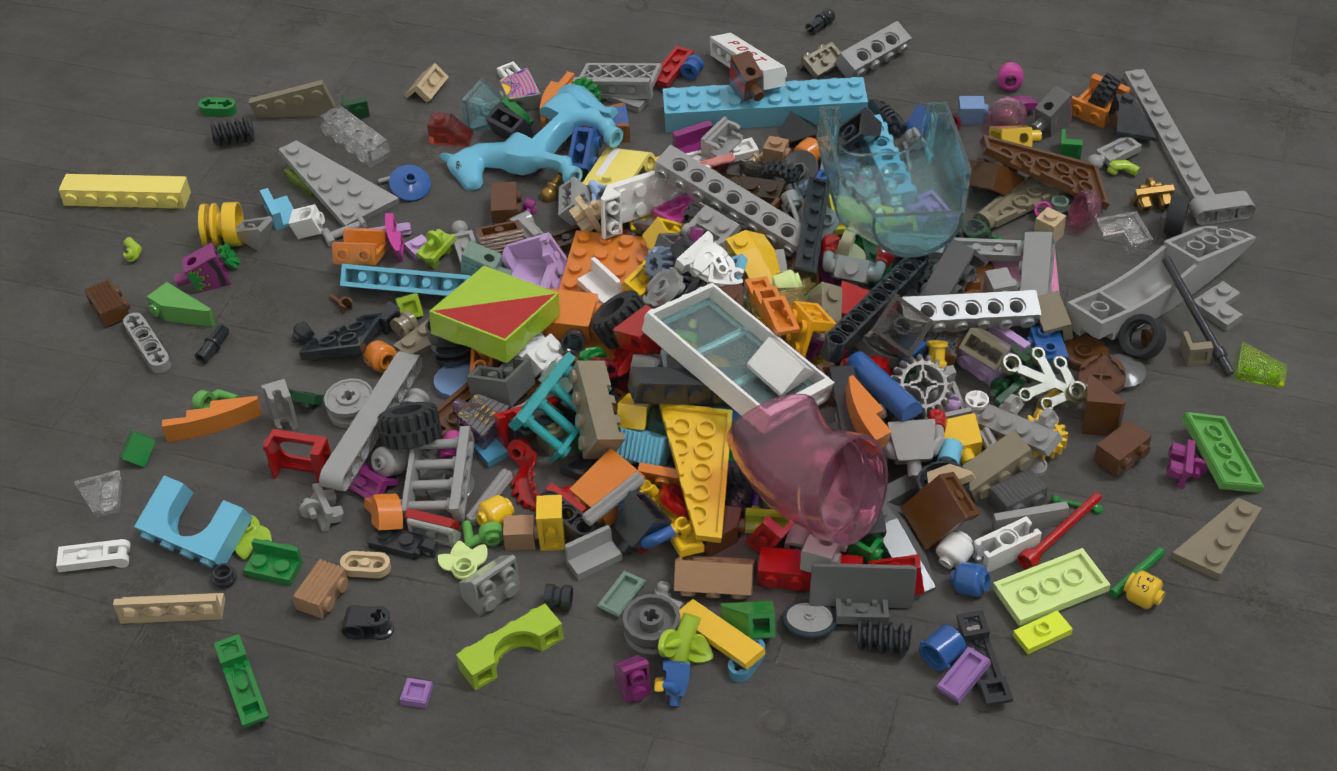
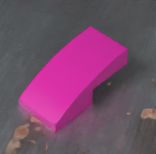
M385 213L386 232L392 250L398 261H403L404 240L402 234L397 232V222L394 213Z

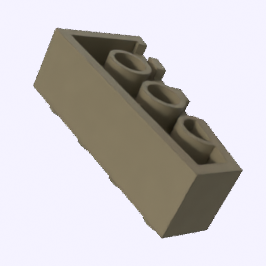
M577 361L569 371V382L573 385L572 404L576 406L577 412L575 425L579 428L580 432L578 446L582 450L583 459H600L610 448L616 452L625 441L624 432H619L618 430L621 420L619 415H614L616 401L614 395H609L611 383L605 361Z

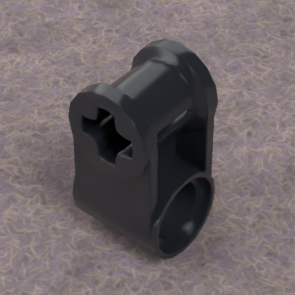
M351 605L346 609L341 633L346 638L354 640H385L393 634L394 625L389 620L390 613L388 609L383 606Z

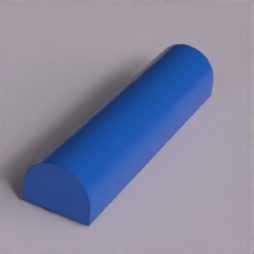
M856 352L850 356L846 366H854L856 379L901 422L923 412L921 403L864 352Z

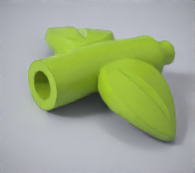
M683 613L677 631L667 629L661 634L658 643L660 656L669 658V660L690 661L697 664L713 660L714 654L709 642L702 634H696L701 618Z

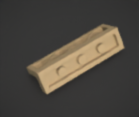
M224 593L122 597V599H114L113 607L120 624L222 620L225 596Z

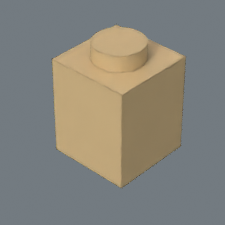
M1047 207L1036 218L1034 232H1053L1056 243L1064 235L1066 215Z

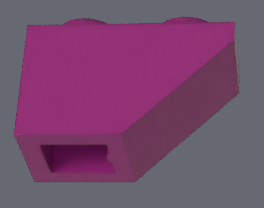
M636 655L613 664L615 681L626 704L642 700L646 696L651 695L649 663L647 659Z

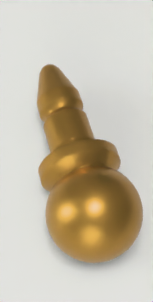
M557 172L552 182H548L546 184L547 187L541 190L540 196L544 202H553L557 198L561 180H563L560 172Z

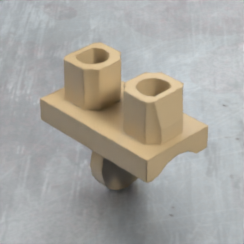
M578 195L574 198L578 204L569 210L570 214L578 222L577 225L581 231L591 232L595 229L601 233L602 227L596 219L597 217L601 218V200H592L588 206L582 197Z

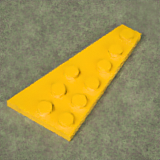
M659 404L695 540L721 543L733 410L683 404Z

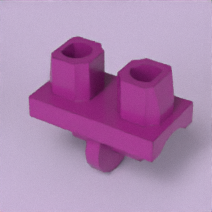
M1188 439L1185 446L1173 442L1168 450V458L1179 461L1170 460L1166 469V476L1177 479V487L1184 489L1188 477L1199 478L1208 471L1205 460L1201 459L1200 456L1194 457L1196 441Z

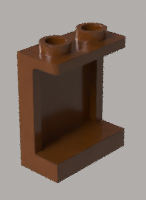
M954 472L939 474L900 507L906 521L912 526L919 542L926 550L936 548L942 539L965 521L973 520L980 515L977 507Z

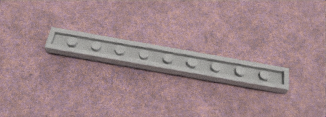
M1145 70L1125 71L1124 80L1148 117L1155 136L1190 199L1214 195L1215 193Z

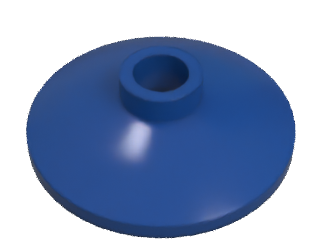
M403 165L391 173L389 187L392 193L399 199L417 201L428 194L431 180L422 168L414 165Z

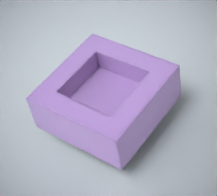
M421 234L404 243L405 250L416 261L420 259L417 258L416 252L427 241L426 238Z

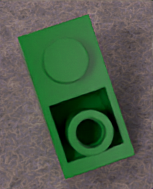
M773 601L721 603V618L749 638L776 637Z

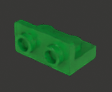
M254 538L251 542L254 552L243 569L245 576L291 586L303 565L299 548L289 544L284 545L270 540Z

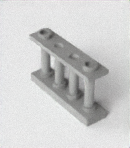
M460 426L459 436H456L455 439H437L430 444L409 449L403 499H400L402 513L406 522L405 514L407 508L417 511L447 510L455 521H464L475 443L470 426ZM456 448L457 450L456 456H453V459L421 460L423 449ZM420 470H454V475L450 479L418 480ZM450 489L451 497L447 498V500L415 501L417 490Z

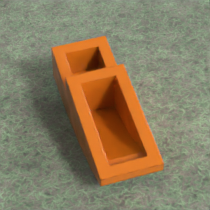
M853 375L850 376L845 389L849 416L862 442L873 454L888 445L892 431L881 420L884 409Z

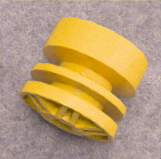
M223 202L221 212L216 203H212L210 206L208 204H201L199 206L198 231L203 247L213 243L214 247L218 248L222 244V238L224 243H228L230 247L243 246L244 243L238 240L236 227L244 220L239 202Z

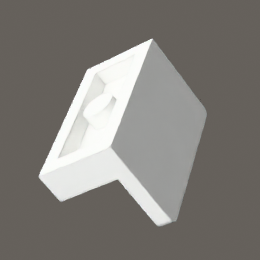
M595 257L590 259L591 271L577 279L578 286L587 293L598 294L599 303L602 304L613 296L622 293L621 281Z

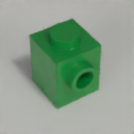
M858 529L849 541L847 555L863 556V564H868V561L880 560L884 554L882 549L884 537L860 538Z

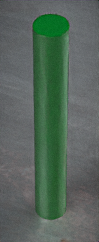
M1157 547L1109 590L1110 595L1114 598L1124 592L1123 589L1129 576L1132 573L1136 574L1139 571H1147L1165 555L1164 549Z

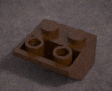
M977 157V160H967L960 183L975 190L1006 195L1021 184L1025 177L1018 174L1017 169L1005 167L1006 164L993 160V163H989V160Z

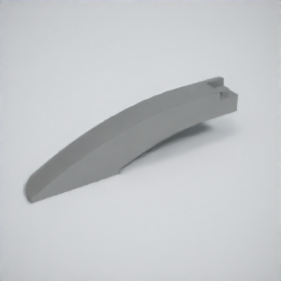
M1205 226L1192 229L1164 241L1163 246L1126 274L1095 291L1067 302L1066 311L1073 331L1079 336L1088 332L1097 339L1106 336L1113 340L1119 337L1122 324L1133 315L1146 314L1155 319L1162 316L1184 301L1162 263L1165 257L1170 256L1188 290L1193 295L1234 262L1255 242L1256 237L1233 228L1227 230L1218 229L1217 226Z

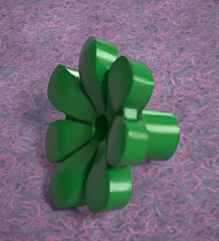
M228 243L220 245L217 250L220 253L219 256L222 262L232 270L237 269V264H240L241 261L238 257H234L236 256L233 249L230 250Z

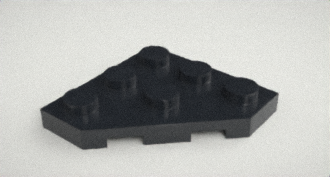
M382 313L362 315L356 318L357 322L350 324L347 328L343 324L329 331V335L321 338L319 341L317 338L307 341L299 352L301 360L318 361L328 357L336 359L346 355L359 356L363 354L367 345L372 342L382 327Z

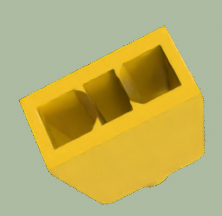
M972 413L949 418L944 433L945 439L953 438L962 443L963 451L960 462L964 465L980 454L982 450V438L976 415Z

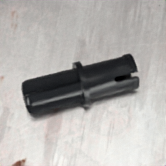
M221 324L210 337H206L203 346L194 355L196 360L206 364L214 352L220 350L221 343L229 334V328Z

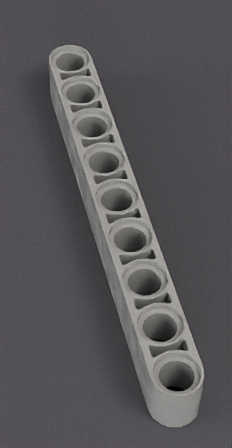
M402 351L397 352L322 468L319 478L321 487L344 492L348 489L381 436L377 417L383 411L401 404L422 369L423 358L421 355Z

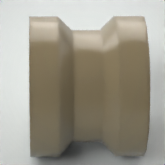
M404 310L400 313V317L393 318L390 321V326L398 337L403 338L410 331L418 327V322L412 313Z

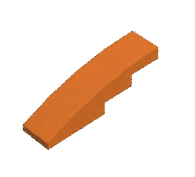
M767 276L745 279L744 287L753 305L767 326L777 336L800 331L785 295L780 296L777 287L771 286Z
M258 396L210 401V408L186 410V417L162 420V429L167 442L192 439L243 424L261 416L262 410Z

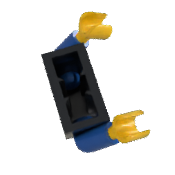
M645 480L640 490L629 491L626 498L619 503V511L614 528L623 537L617 547L627 555L631 554L634 548L648 550L675 537V533L679 532L681 535H689L693 530L691 525L682 527L688 523L685 517H678L675 521V526H671L673 521L651 499L658 494L659 490L649 480Z

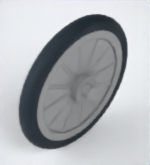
M809 601L791 604L784 610L782 615V622L785 628L792 634L802 638L824 637L830 634L837 625L836 614L829 606H812Z

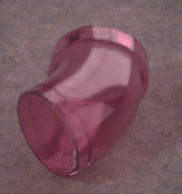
M789 394L766 401L745 413L728 431L726 443L732 451L733 458L744 478L756 494L782 517L805 528L813 537L839 545H850L861 540L877 521L885 501L888 485V467L882 447L869 435L847 430H833L818 409V404L812 396L807 394Z

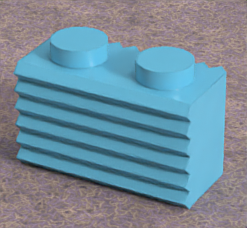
M619 428V432H624L625 441L616 453L630 464L638 462L657 466L667 464L670 449L667 435L645 429Z

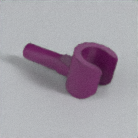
M531 198L525 199L523 209L530 212V214H535L538 211L535 205L536 201Z

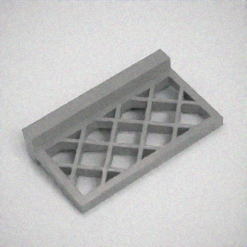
M586 63L580 76L574 77L573 81L585 76L587 79L593 78V83L598 84L597 89L602 91L599 95L601 99H610V97L652 99L653 87L662 70V64Z

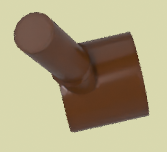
M334 294L329 295V298L339 305L341 313H346L345 306L353 308L350 297H342L340 299Z

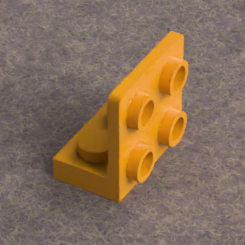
M793 301L791 310L800 331L781 335L780 338L805 358L813 331L824 334L837 323L818 303Z

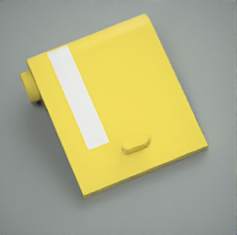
M607 147L582 183L590 188L588 183L591 180H595L602 185H608L637 176L639 172L647 173L653 171V158L655 156L652 152Z

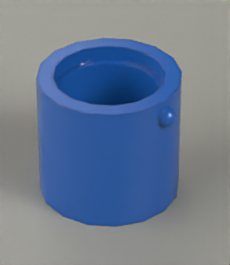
M947 624L940 626L925 641H920L919 651L924 661L937 671L949 669L950 664L966 650V643L962 635Z

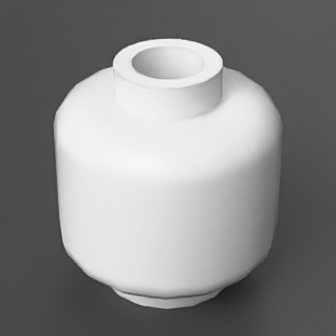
M962 531L951 532L941 540L936 548V553L940 558L939 563L948 569H952V567L957 568L962 562H967L974 552L972 539Z

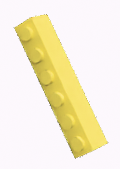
M66 174L59 188L64 206L185 209L191 194L187 177Z

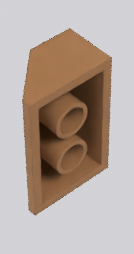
M696 555L678 556L675 560L674 591H680L681 596H695V592L706 593V597L720 598L721 594H731L733 599H746L747 595H752L755 559Z

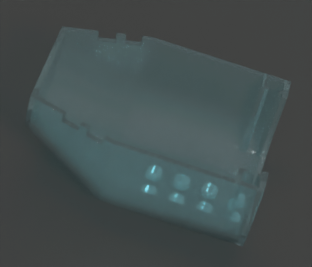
M926 102L923 127L919 139L905 150L881 153H852L845 150L838 141L841 106L819 107L816 141L835 212L841 224L886 252L900 257L925 256L940 250L950 243L958 234L963 224L972 168L948 102Z

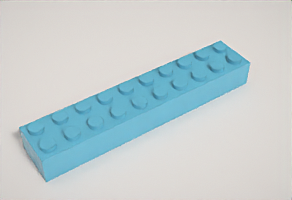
M863 77L787 81L785 86L768 90L762 89L765 96L758 102L753 99L743 101L730 85L663 89L666 133H672L708 120L714 126L723 117L739 124L741 128L782 126L790 112L814 124L843 123L863 108L868 110Z

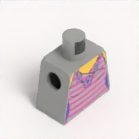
M528 68L500 79V91L491 94L494 105L501 104L500 100L505 95L510 98L509 102H516L523 110L540 108V92Z

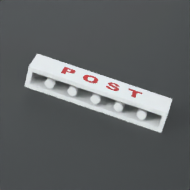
M732 33L710 37L711 56L730 68L731 56L750 51L763 73L762 89L768 90L785 86L787 71L784 65Z

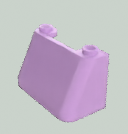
M548 232L506 244L502 255V263L507 269L512 270V276L544 288L559 289L567 257Z

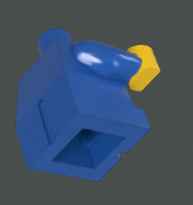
M663 660V670H666V676L655 678L654 691L663 692L666 689V695H669V705L679 706L680 696L685 695L689 683L690 661Z

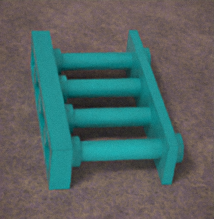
M569 351L558 361L508 425L514 431H517L522 425L525 428L529 427L556 451L549 458L552 463L558 457L563 459L572 449L569 444L579 432V428L550 406L545 398L548 392L551 395L554 393L576 412V406L572 404V396L560 387L558 382L561 376L569 379V371L573 368L570 364L576 357ZM535 409L543 411L569 433L562 442L534 420L532 413Z

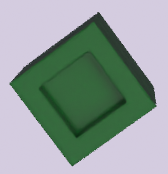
M1061 129L1059 154L1080 160L1083 140L1066 139V129Z
M130 429L120 457L123 460L144 467L156 441L153 437Z

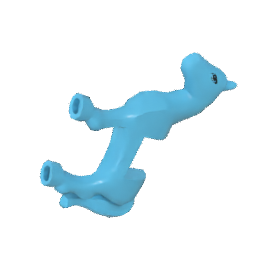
M568 84L561 87L557 94L541 107L540 115L551 121L532 139L516 132L505 142L479 143L464 148L455 154L441 153L439 157L447 162V167L452 175L467 191L481 188L483 184L482 173L485 167L500 168L518 175L534 173L540 168H549L560 172L564 183L573 176L581 181L582 170L577 166H573L571 157L555 154L560 145L573 133L574 126H588L596 129L603 136L604 143L611 148H615L621 143L623 131L616 127L615 122L612 120L618 114L617 108L604 106L583 86Z

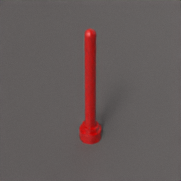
M1098 492L1094 493L1037 546L1024 549L1017 556L1020 566L1027 570L1039 565L1041 555L1102 500V495Z

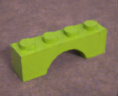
M546 604L534 608L524 616L509 622L503 628L486 635L482 640L465 647L461 652L457 653L459 671L476 691L498 678V662L508 651L518 647H532L543 652L564 639L562 623Z

